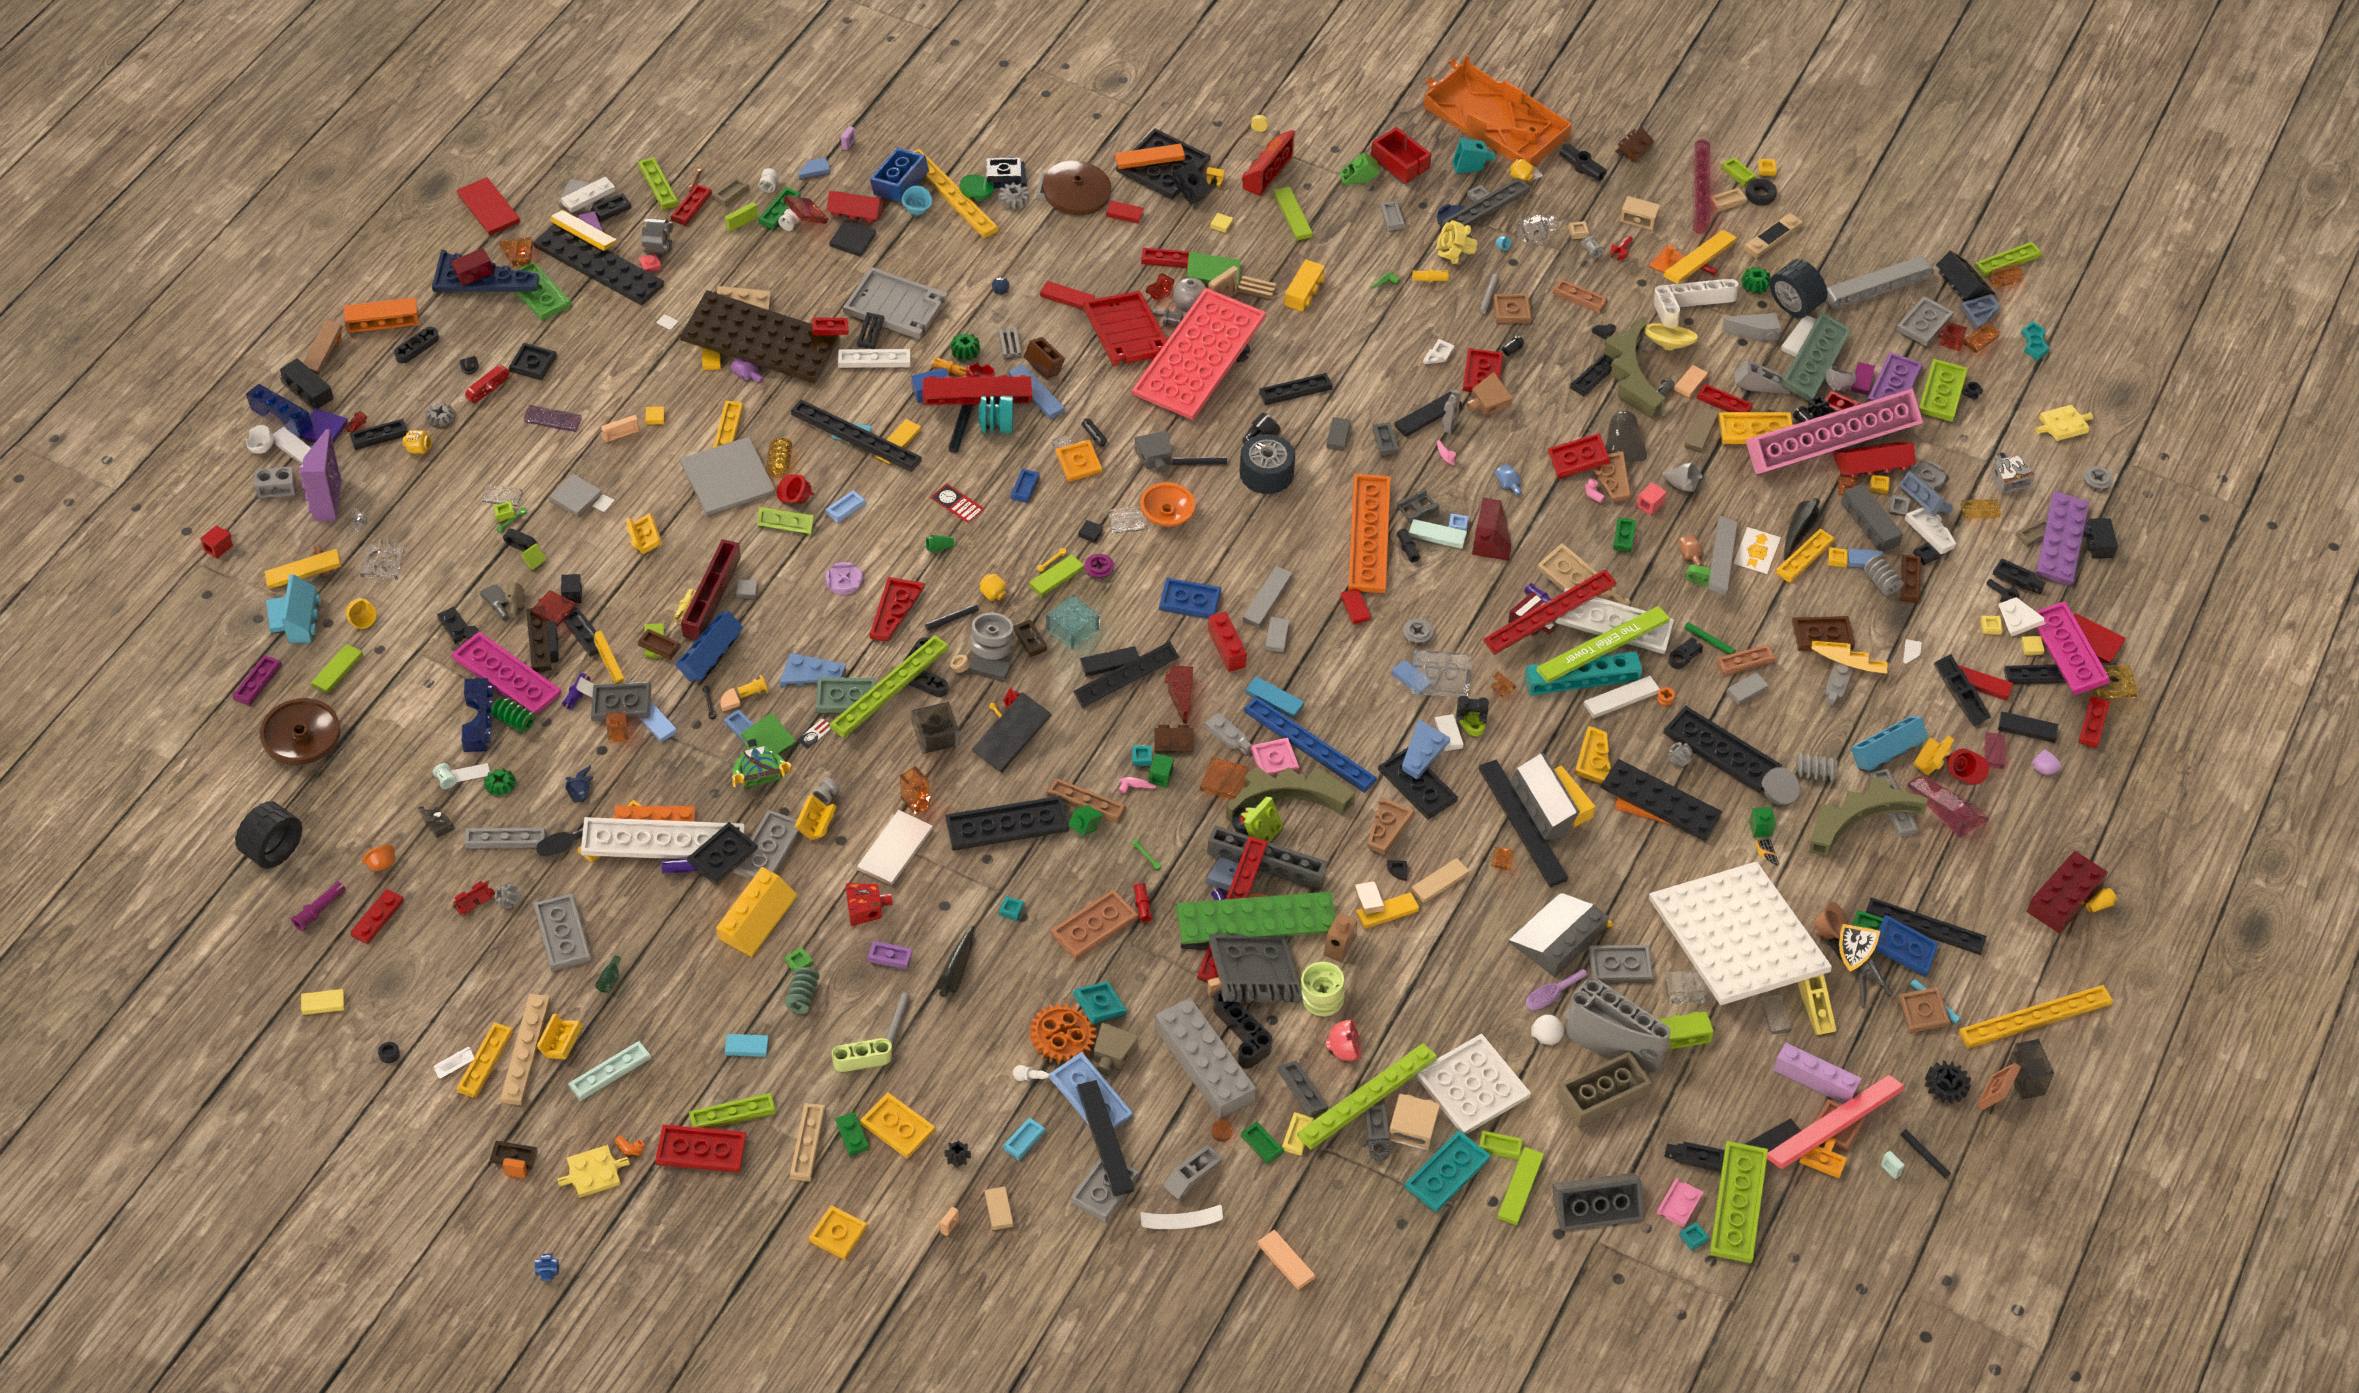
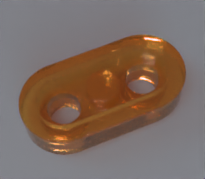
M2018 266L1997 269L1991 272L1989 281L1996 287L2015 284L2022 280L2024 272Z

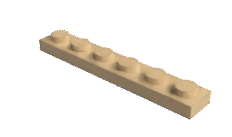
M529 994L502 1090L501 1103L522 1105L538 1048L537 1044L540 1040L549 1008L550 996Z

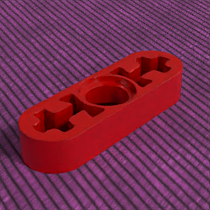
M503 365L496 366L467 389L465 393L466 399L472 403L479 402L508 379L510 371Z

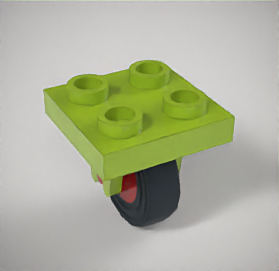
M1267 796L1258 806L1252 805L1240 809L1235 813L1232 820L1236 832L1268 841L1269 843L1283 828L1274 801Z

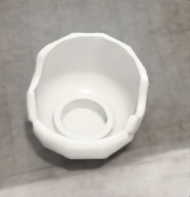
M258 425L249 430L250 437L245 439L248 450L255 454L269 451L274 443L270 429L265 425Z
M1543 1015L1537 1018L1532 1025L1531 1035L1536 1037L1540 1044L1553 1045L1558 1043L1563 1037L1564 1026L1557 1017Z

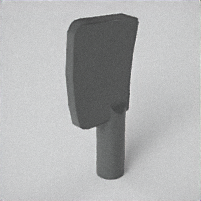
M496 584L481 590L480 596L497 611L503 621L508 620L509 615L502 607L507 604L503 597L505 594L503 590Z

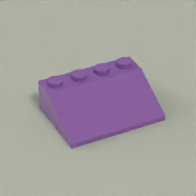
M326 429L304 456L302 466H299V475L303 477L302 487L306 489L305 498L306 501H309V513H312L314 521H336L342 478L330 429Z

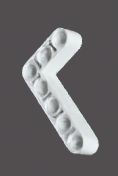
M1734 279L1657 286L1655 288L1654 306L1663 325L1668 328H1675L1679 325V307L1734 302L1737 300L1739 284Z

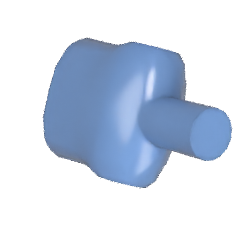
M1507 464L1496 469L1494 474L1499 480L1503 489L1511 488L1517 497L1520 496L1522 491L1518 485L1521 483V478L1512 466Z

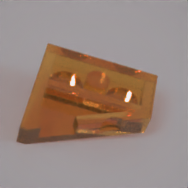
M532 237L501 240L498 242L501 250L513 266L531 264Z

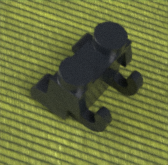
M1460 696L1457 700L1456 721L1464 720V711L1477 712L1480 716L1479 722L1487 724L1489 700L1484 697L1469 699L1467 696Z

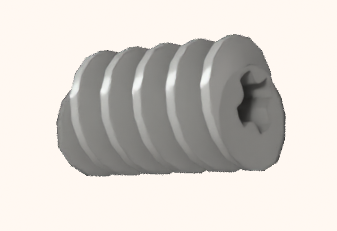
M1875 555L1866 563L1864 572L1873 580V583L1877 585L1883 595L1896 593L1902 588L1904 582L1899 580L1900 577L1895 575V571L1891 570V566L1887 564L1885 559H1882V555Z
M1798 753L1795 773H1799V778H1802L1803 774L1806 773L1807 779H1810L1811 775L1814 774L1815 780L1822 775V780L1825 781L1827 776H1829L1830 782L1833 783L1837 770V760L1835 764L1833 758H1829L1826 762L1825 757L1822 756L1820 761H1818L1817 755H1814L1811 760L1809 754H1806L1803 759L1802 753Z

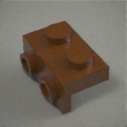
M1641 126L1637 130L1632 129L1627 134L1628 138H1623L1618 143L1619 147L1615 152L1618 153L1622 150L1634 162L1655 141Z
M1158 725V728L1154 729V752H1193V728H1189V725H1178V728H1170V725Z

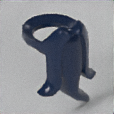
M591 765L578 772L576 778L565 777L567 780L565 788L574 803L578 801L583 802L587 797L590 786L588 782L593 779V776H588L585 779L583 777L590 771Z

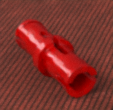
M1137 883L1133 886L1136 896L1135 906L1138 908L1140 922L1143 923L1145 920V923L1152 920L1151 900L1147 895L1146 884L1142 883L1141 887V883Z

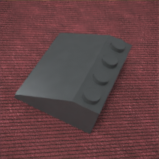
M1559 893L1509 939V943L1553 977H1556L1606 930L1609 916L1591 903Z

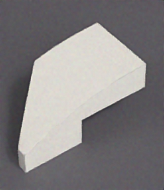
M1438 339L1433 349H1430L1423 363L1446 362L1454 351V345Z

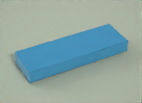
M1255 676L1245 691L1246 694L1254 698L1258 697L1271 707L1293 719L1304 706V701Z

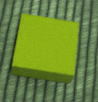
M512 501L493 506L497 522L515 517Z
M534 544L520 554L530 570H534L547 560L538 544Z

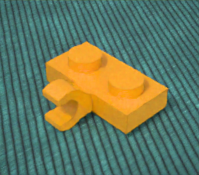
M1831 1137L1826 1141L1824 1148L1817 1146L1803 1155L1799 1163L1839 1179L1847 1158L1832 1152L1836 1139Z

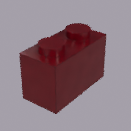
M484 248L451 261L454 274L461 286L495 273L491 260Z

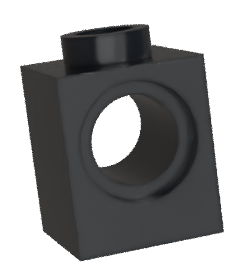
M580 574L561 575L563 604L582 603V581Z

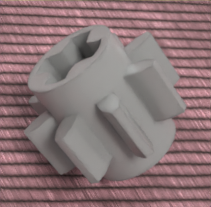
M1680 742L1675 743L1669 749V760L1673 765L1678 763L1680 766H1685L1692 759V749L1687 743L1685 745H1682Z
M504 883L503 887L497 888L495 900L499 902L498 906L512 909V905L518 904L520 892L516 890L517 886Z

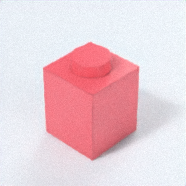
M1651 483L1639 494L1637 507L1649 515H1653L1664 504L1667 491Z

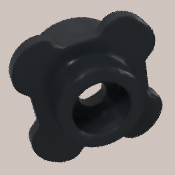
M1969 382L1966 388L1962 389V393L1976 400L1978 395L1983 393V389L1977 382Z

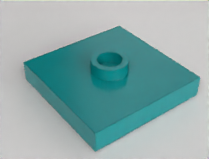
M1108 981L1076 988L1072 993L1092 1024L1124 1017L1128 1012Z

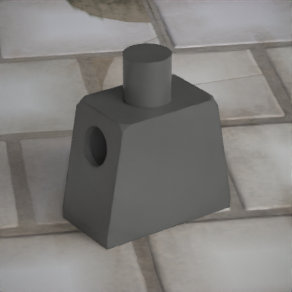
M1168 430L1135 437L1134 450L1147 469L1156 468L1159 473L1165 472L1168 468L1167 465L1171 464L1172 457Z

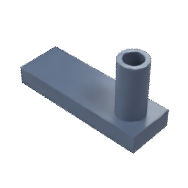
M1908 471L1899 484L1903 490L1933 515H1936L1938 511L1945 514L1952 512L1953 506L1945 502L1943 497L1914 472Z

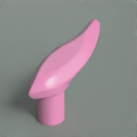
M1438 440L1437 446L1442 458L1447 463L1455 465L1456 453L1449 451Z
M1126 777L1119 779L1122 783L1119 792L1126 794L1129 786L1135 788H1156L1152 783L1138 778Z

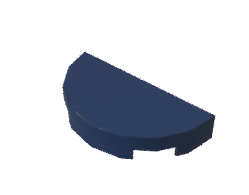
M1450 204L1442 206L1437 214V222L1440 227H1443V220L1466 207L1460 204L1458 206Z

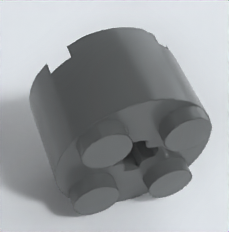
M645 218L644 222H647V225L642 228V247H646L643 250L644 253L667 254L668 250H672L673 245L672 240H670L673 223L669 222L668 219Z

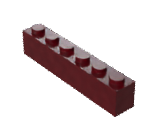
M721 540L681 622L683 637L697 640L708 627L741 559L739 543Z

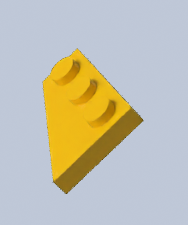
M1588 726L1574 775L1599 784L1603 783L1611 769L1610 762L1608 761L1607 732Z

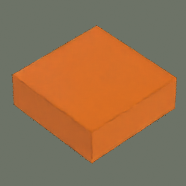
M504 1158L503 1169L506 1176L526 1179L528 1171L525 1161Z

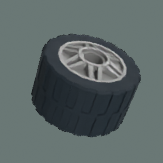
M1801 259L1792 260L1775 273L1770 280L1771 294L1776 303L1792 317L1804 318L1827 299L1828 291L1823 277L1807 261Z
M1264 434L1252 437L1244 443L1240 454L1239 472L1240 479H1242L1243 484L1247 488L1257 493L1275 494L1286 489L1292 483L1294 478L1295 452L1293 446L1288 441L1277 435Z

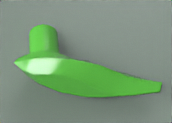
M1393 271L1388 272L1371 288H1376L1389 281L1398 284L1400 278L1393 275Z

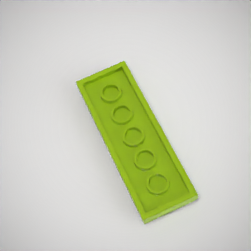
M1726 1141L1709 1255L1752 1264L1768 1149Z

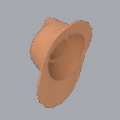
M1829 903L1825 910L1816 917L1815 924L1817 929L1815 935H1821L1827 940L1833 938L1840 939L1842 925H1847V919L1843 909L1837 903Z

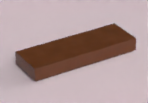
M1902 555L1901 580L1904 582V585L1900 589V601L1919 603L1920 556Z

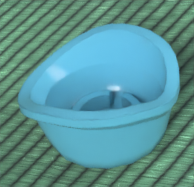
M912 186L904 192L902 204L910 214L920 216L931 207V194L922 186Z

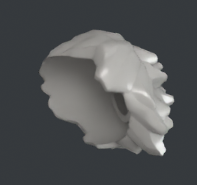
M1831 366L1825 373L1826 382L1837 393L1841 390L1845 393L1846 389H1850L1856 382L1854 371L1850 373Z

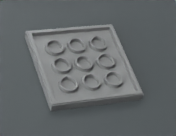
M749 437L680 458V463L706 516L775 494V488Z

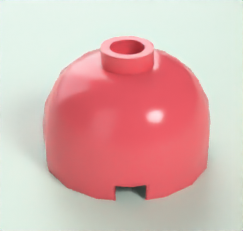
M1350 1019L1336 1023L1330 1030L1329 1038L1326 1039L1328 1050H1332L1334 1056L1342 1061L1361 1059V1045H1358L1359 1033L1355 1022Z

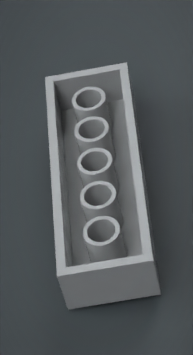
M1191 998L1155 1015L1156 1031L1219 1119L1255 1102V1086Z

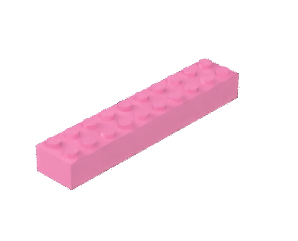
M1912 388L1746 439V444L1755 473L1759 474L1923 423Z

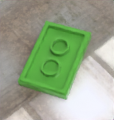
M1189 251L1186 278H1197L1203 284H1209L1210 281L1232 266L1238 268V289L1241 260Z

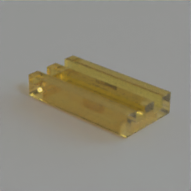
M1998 499L1961 500L1960 505L1964 518L2000 517L2001 515L2000 507L1997 505Z

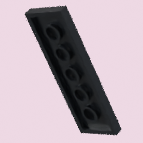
M1686 705L1664 728L1663 734L1676 742L1682 743V745L1687 743L1692 752L1758 793H1761L1764 787L1762 788L1763 777L1771 769L1782 767V764Z
M1620 759L1616 761L1601 785V789L1703 841L1707 840L1723 812Z
M1061 796L945 815L952 851L1069 831V824Z

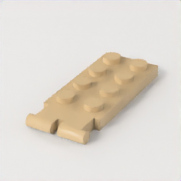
M1563 543L1537 565V569L1563 591L1565 588L1571 589L1597 574L1594 569ZM1615 587L1597 596L1626 606L1631 604L1628 598L1623 599L1617 594Z

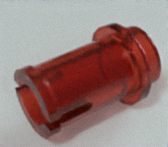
M361 411L355 412L354 417L344 428L349 433L355 432L362 424L366 423L367 416Z

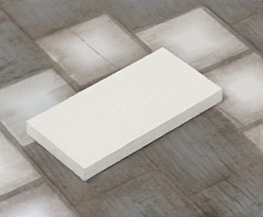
M898 810L858 864L857 870L892 886L933 830L932 825Z

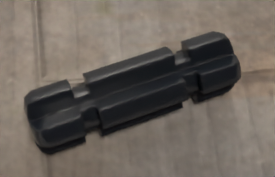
M1085 418L1081 423L1083 428L1086 429L1098 446H1105L1107 443L1106 437L1090 418Z

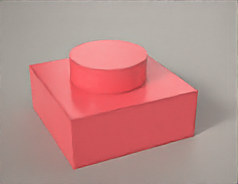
M656 253L639 258V263L643 270L649 273L661 270V264Z

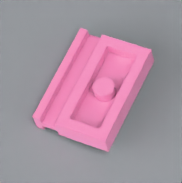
M1676 1178L1658 1208L1657 1214H1661L1666 1219L1685 1228L1703 1196V1191L1685 1182L1683 1184Z

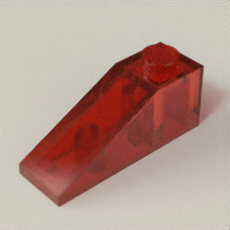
M1171 665L1170 672H1166L1165 683L1168 684V692L1183 724H1187L1193 682V667Z

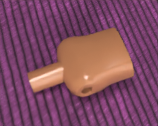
M1690 535L1681 538L1677 544L1682 552V557L1685 560H1692L1694 565L1703 566L1700 558L1704 552L1696 537Z

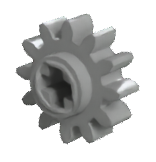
M1012 182L1010 186L1005 184V189L1000 188L999 200L1001 205L1006 204L1007 209L1013 207L1015 210L1018 206L1023 208V204H1028L1029 192H1027V187L1021 188V184L1015 185Z

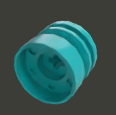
M982 396L979 406L981 434H986L987 425L990 426L991 434L994 433L995 426H999L1000 434H1012L1013 396H1001L999 404H995L994 396H991L990 404H987L986 396Z

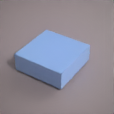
M1451 514L1449 527L1467 531L1469 516Z

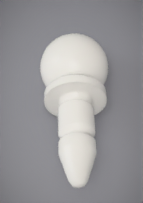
M1018 1065L1013 1070V1077L1017 1081H1031L1032 1078L1045 1079L1049 1077V1074L1044 1071L1033 1070L1032 1067Z

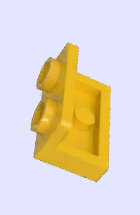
M650 513L635 522L631 518L626 519L628 525L626 529L632 538L630 542L635 550L638 549L644 555L662 544L654 516Z
M1948 735L1943 741L1938 743L1930 737L1916 757L1913 765L1927 776L1935 769L1939 770L1945 762L1943 760L1944 756L1947 757L1953 749L1951 745L1954 739Z
M810 795L807 797L794 827L810 841L822 838L827 833V827L834 817V811L837 806L834 804L826 806L817 797Z
M553 1014L537 1044L538 1049L547 1059H567L583 1025L580 1021H563L558 1014Z

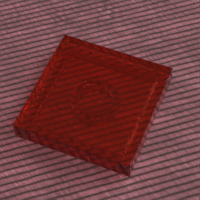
M787 195L783 199V202L801 221L826 224L829 219L811 199Z

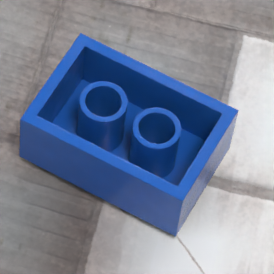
M897 147L871 176L870 183L873 194L902 202L904 192L912 186H917L929 172L926 155Z

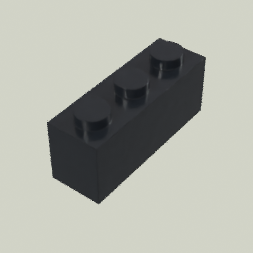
M298 358L280 369L282 383L286 387L289 386L296 396L303 398L308 406L311 405L314 409H319L334 399L331 386Z

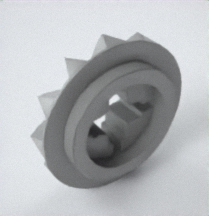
M436 402L435 406L430 405L429 409L426 410L425 418L433 426H445L453 421L455 412L451 405H446L444 402L439 405Z
M2093 466L2085 471L2083 481L2087 482V486H2092L2093 490L2098 488L2101 491L2103 488L2108 489L2112 485L2113 476L2107 469Z
M1423 619L1409 620L1403 627L1404 638H1407L1409 642H1415L1416 645L1418 643L1424 644L1426 641H1430L1433 636V628L1429 622Z

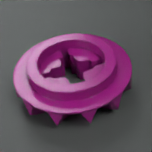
M1094 554L1086 559L1084 569L1087 571L1088 576L1092 575L1094 579L1096 577L1103 579L1104 576L1109 577L1110 573L1114 571V562L1107 555ZM1097 563L1102 567L1101 570L1098 569Z

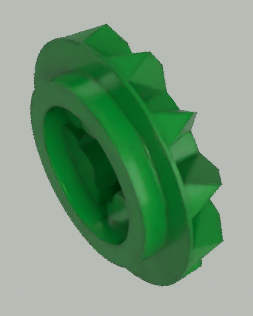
M495 768L494 772H488L487 777L484 778L486 791L497 796L509 793L516 784L515 776L511 770L506 771L504 768L502 770ZM503 778V783H496V779L501 780Z

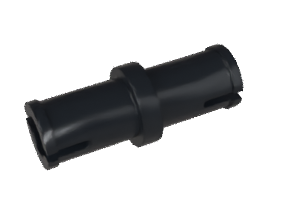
M1400 529L1396 535L1401 542L1402 550L1406 552L1411 563L1417 562L1420 559V555L1415 548L1414 540L1410 538L1406 529Z

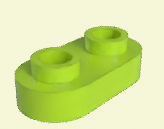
M1464 711V715L1467 716H1464V720L1458 722L1469 735H1482L1485 730V723L1479 722V714L1477 712Z

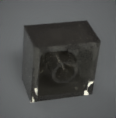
M949 701L911 710L912 726L922 754L960 745V732Z
M2035 1039L2016 1043L2006 1065L2008 1067L2016 1063L2021 1067L2014 1080L2016 1092H2019L2022 1100L2045 1095L2053 1078L2054 1071L2040 1040Z

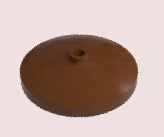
M1066 161L1053 166L1045 174L1043 194L1049 204L1059 211L1072 215H1087L1099 211L1108 203L1111 194V183L1105 172L1093 164L1083 161Z
M310 698L292 699L281 703L266 715L260 727V739L265 752L274 760L287 765H304L323 758L331 752L340 737V723L335 711L326 703Z

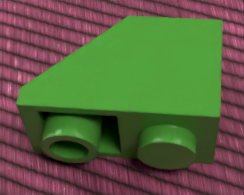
M1363 152L1339 173L1343 184L1351 185L1370 182L1381 171L1378 161Z

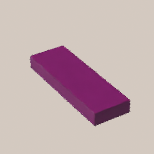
M264 655L232 695L233 700L251 706L282 666L281 661Z

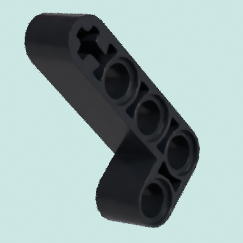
M1218 991L1214 995L1213 1011L1243 1042L1238 1049V1064L1242 1068H1251L1270 1055L1272 1036L1239 1002H1235V1000L1233 1002H1224L1222 991Z

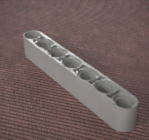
M1920 256L1827 288L1828 295L1826 301L1833 309H1838L1927 279L1933 274L1934 269L1924 256Z

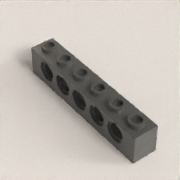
M1215 825L1208 839L1207 854L1239 863L1249 836ZM1268 842L1259 871L1319 890L1326 875L1327 861Z

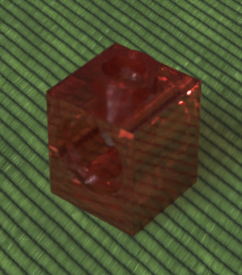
M1947 322L1945 328L1940 330L1938 338H1941L1939 346L1960 351L1967 327Z

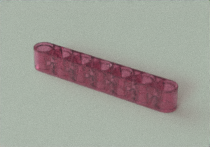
M1699 139L1695 142L1693 151V230L1696 233L1704 234L1708 231L1710 221V143Z

